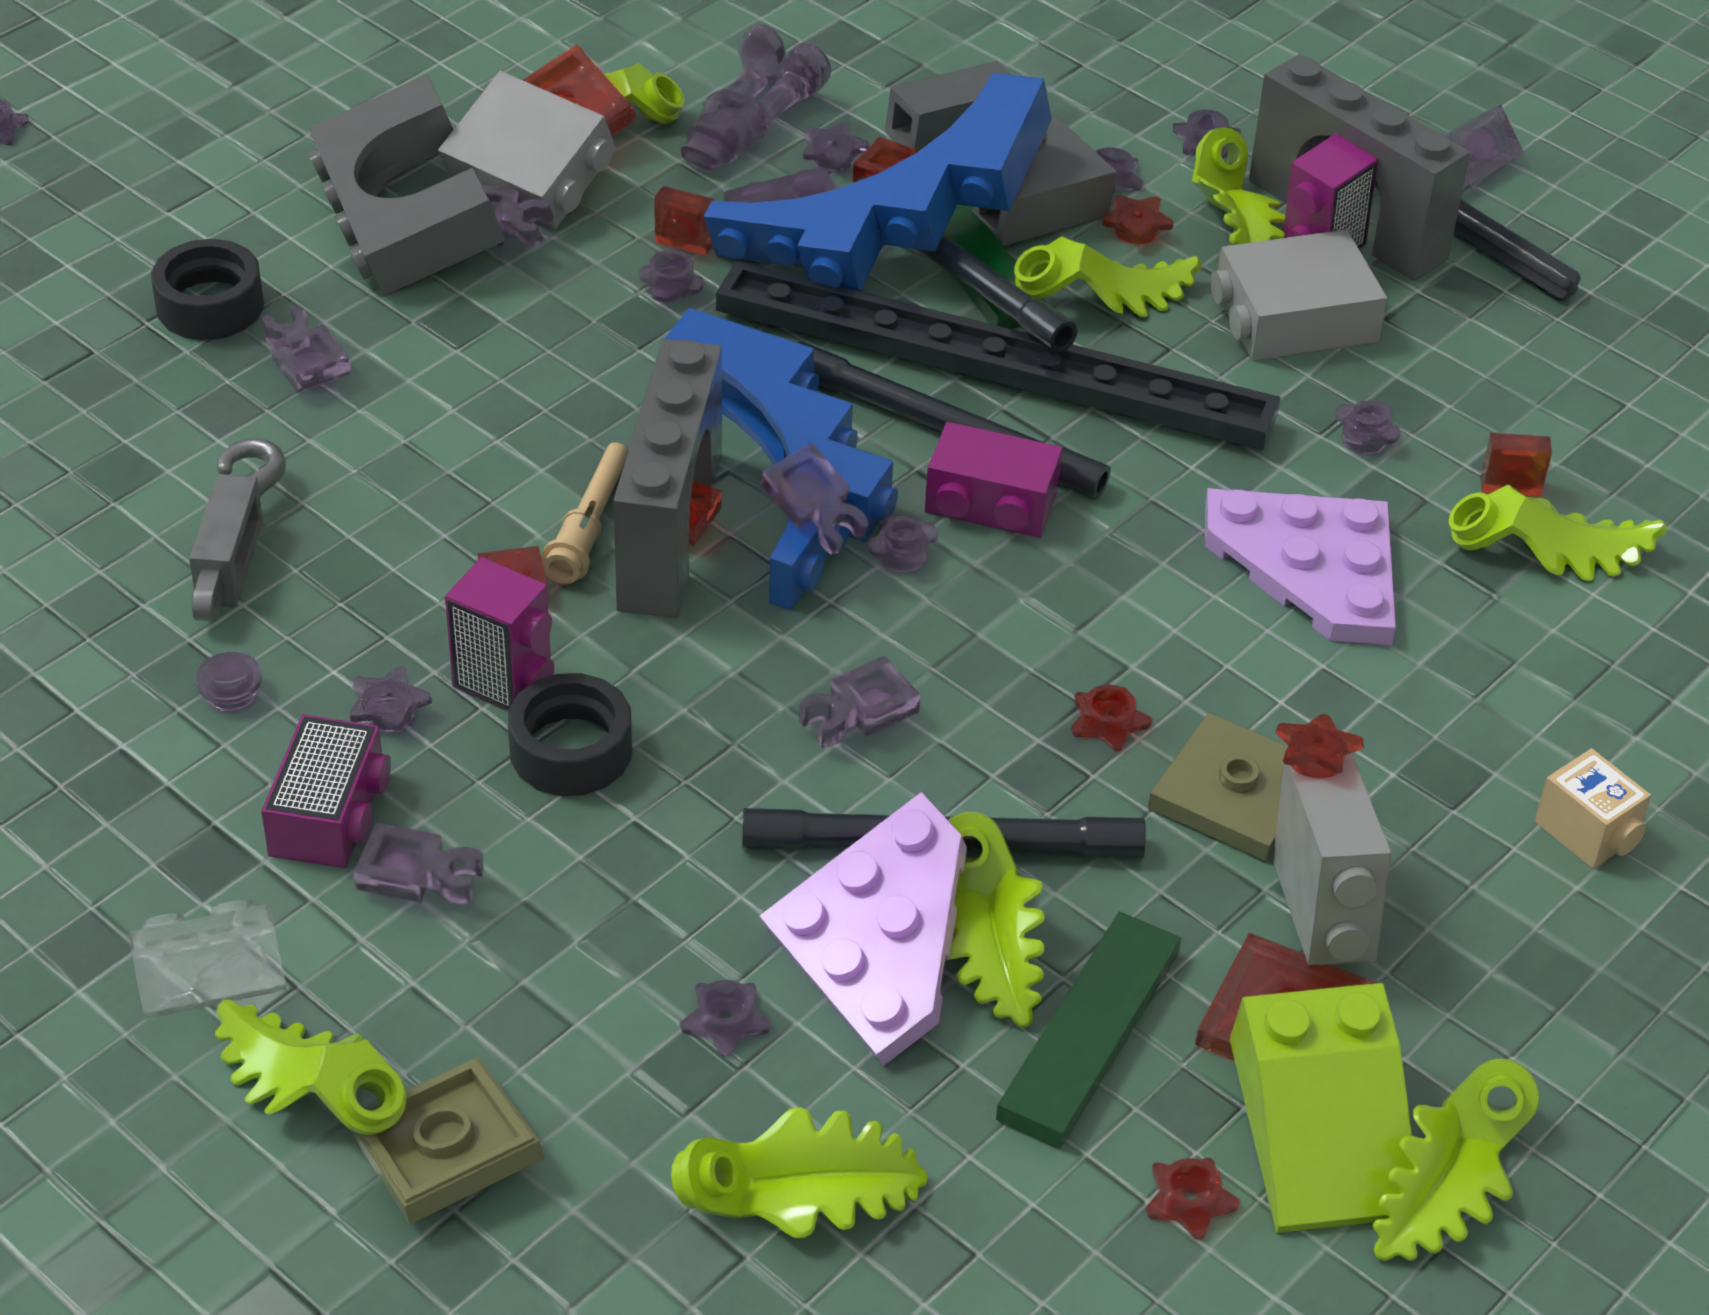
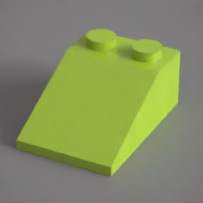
M1383 983L1242 997L1231 1033L1230 1043L1276 1233L1374 1223L1378 1219L1389 1218L1379 1206L1380 1198L1387 1193L1399 1194L1401 1192L1399 1188L1389 1181L1388 1175L1390 1170L1394 1167L1413 1170L1414 1165L1400 1148L1401 1139L1404 1136H1412L1401 1047Z

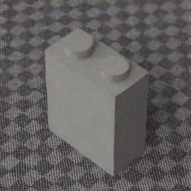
M499 71L440 146L438 152L450 178L473 168L488 199L556 229L565 216L579 205L584 191L596 175L607 168L616 147L603 115Z
M1347 229L1221 247L1218 270L1213 271L1211 275V291L1216 304L1223 305L1229 317L1233 337L1236 340L1241 339L1252 361L1376 343L1380 340L1388 298Z
M1352 751L1285 755L1273 864L1308 966L1377 961L1392 853Z

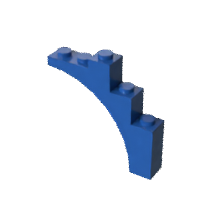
M992 73L973 104L948 130L916 154L879 174L842 188L801 198L755 203L711 201L704 214V219L716 256L779 264L782 266L804 268L806 278L812 279L813 282L836 288L841 286L861 291L883 245L936 251L957 205L1010 211L1052 121L1044 78Z
M688 308L664 339L691 340L698 343L722 345V415L735 422L763 449L780 474L790 501L791 511L787 527L770 557L769 603L792 610L806 589L812 591L817 586L825 561L832 551H841L848 536L866 542L880 521L886 523L891 518L898 499V489L892 487L893 461L856 449L858 432L852 429L853 403L817 392L819 376L813 373L814 348Z

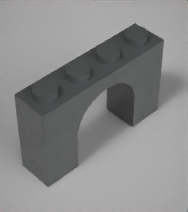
M1298 54L1264 74L1249 181L1287 204L1291 162L1334 134H1338L1378 158L1376 181L1380 192V213L1372 256L1413 281L1447 260L1450 254L1471 151L1453 142L1446 135L1434 131L1406 115L1401 109L1385 103L1363 90L1359 85L1345 80L1321 66L1317 61L1307 58L1302 54Z
M993 61L891 87L885 133L910 157L955 123L976 100L992 73L1012 74L999 62ZM1051 110L1052 121L1010 211L973 207L972 211L991 229L1003 246L1105 218L1109 215L1117 171Z
M428 74L309 127L317 149L308 152L309 157L322 181V187L335 214L345 211L335 217L349 247L357 243L359 244L350 248V253L363 280L374 276L384 296L506 241L492 206L473 168L415 194L398 198L378 197L383 187L396 175L416 164L439 155L438 149L454 130Z
M662 338L613 500L617 611L670 618L679 617L689 580L691 492L712 494L722 457V345Z

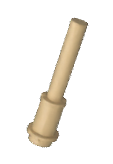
M611 443L607 446L578 508L570 510L565 515L556 539L548 542L544 547L541 559L544 571L551 580L560 584H571L576 580L582 579L587 574L590 566L589 553L602 530L599 518L619 479L628 454V449L623 444ZM586 516L589 519L585 528L582 529L580 528V523L583 517Z

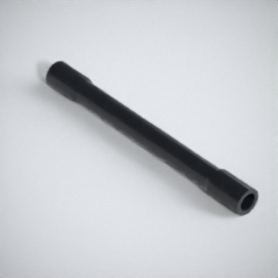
M943 234L936 251L919 250L1018 321L1025 331L1054 352H1063L1074 343L1078 333L1077 325L1043 300L1035 299L945 234Z
M803 341L798 342L799 344L814 348L813 373L819 376V385L832 391H842L939 432L943 431L946 422L1042 442L852 365L848 360ZM1063 447L1059 484L1095 499L1099 498L1107 486L1111 472L1110 466Z
M744 808L742 848L800 850L809 846L850 847L890 815L809 813L801 809ZM944 816V817H945L947 820H949L952 816ZM990 817L1001 829L1010 851L1078 853L1086 857L1144 858L1146 845L1144 818L1084 817L1073 820ZM973 836L962 837L967 850L983 851L982 844L977 838Z

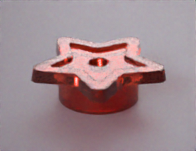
M1116 195L1113 201L1115 210L1104 216L1102 225L1115 228V234L1119 239L1137 245L1153 241L1158 235V230L1173 229V220L1160 212L1161 199L1157 196L1135 200L1124 195Z
M1101 685L1095 687L1089 693L1077 692L1074 695L1075 704L1081 716L1071 726L1072 735L1075 737H1099L1114 751L1119 752L1123 749L1129 733L1148 729L1153 721L1152 717L1136 710V700L1126 687Z
M1327 714L1317 716L1306 725L1280 723L1275 732L1288 745L1283 757V763L1290 765L1299 774L1311 778H1328L1342 773L1344 756L1364 748V739L1361 736L1337 730L1331 717Z
M1186 1158L1178 1160L1171 1165L1156 1162L1152 1166V1174L1159 1192L1147 1205V1216L1154 1220L1178 1221L1195 1240H1201L1205 1237L1212 1217L1235 1212L1240 1205L1239 1198L1222 1188L1221 1177L1215 1169L1214 1160L1211 1158H1204L1203 1160ZM1191 1192L1197 1198L1195 1200H1187L1184 1194Z

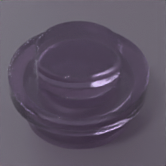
M224 652L214 655L204 661L198 668L196 673L197 688L202 697L215 709L221 711L243 709L254 701L257 691L261 687L262 673L260 665L254 658L244 653Z

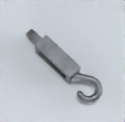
M254 438L239 441L224 450L217 460V471L219 474L216 476L189 557L194 585L192 610L196 621L215 622L219 616L221 606L237 607L263 524L260 496L280 480L286 468V459L281 448L268 440ZM258 458L267 463L251 476L230 475L233 464L240 459Z

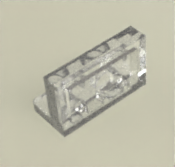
M233 900L212 908L213 915L185 920L183 914H164L143 921L142 929L128 932L144 1019L214 1006L226 999L238 1001L286 991L270 904L254 906L253 900Z

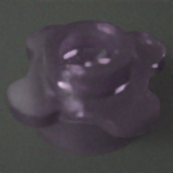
M665 250L658 252L650 258L649 265L643 266L639 271L640 281L648 283L652 289V298L659 302L677 301L684 298L688 293L697 294L704 288L703 278L694 275L693 259L682 251Z
M1363 401L1355 406L1342 404L1336 409L1335 418L1343 423L1342 441L1347 448L1356 453L1367 455L1379 453L1388 444L1395 443L1400 438L1401 430L1393 425L1390 418L1392 408L1386 403Z
M889 514L886 515L884 520H880L881 531L879 535L869 540V551L873 556L879 558L883 566L892 571L912 572L921 568L926 562L927 547L929 544L937 541L938 530L931 523L920 524L911 517Z

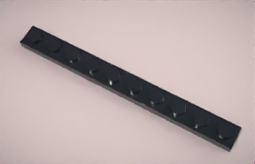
M736 260L716 292V311L738 316L746 320L793 330L797 333L809 334L844 343L852 347L868 349L899 357L906 361L919 362L954 371L961 375H969L1005 384L1012 388L1060 398L1067 402L1111 411L1122 416L1162 424L1177 430L1209 436L1236 445L1264 450L1278 416L1281 399L1279 396L1076 345H1071L1067 350L1057 353L1028 333L841 286L836 288L813 282L809 278Z

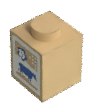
M1591 748L1546 778L1534 822L1594 869L1616 853L1619 856L1628 854L1639 844L1646 832V825L1643 823L1651 794Z

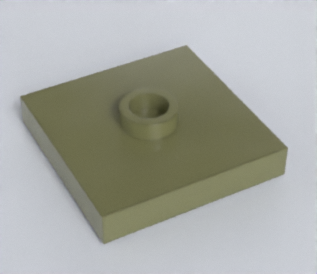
M1208 712L1150 792L1148 809L1267 861L1274 851L1284 756L1304 753Z
M479 1056L406 1090L405 1110L401 1118L387 1131L375 1135H364L351 1130L352 1137L409 1224L427 1217L544 1159L540 1140ZM378 1104L366 1110H376Z

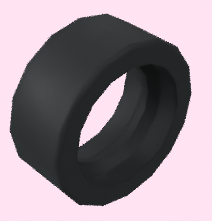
M203 239L183 243L171 248L159 257L151 271L157 318L168 330L182 337L200 340L228 337L245 330L255 322L264 307L258 260L249 249L232 241ZM221 282L234 285L231 289L216 295L194 296L181 293L186 288L199 283Z
M555 674L536 680L518 693L508 710L510 761L519 777L537 790L558 796L585 795L606 788L623 775L632 759L631 707L619 689L604 679L587 674ZM563 719H582L593 722L609 732L597 743L580 749H557L543 745L532 737L534 733L545 725Z

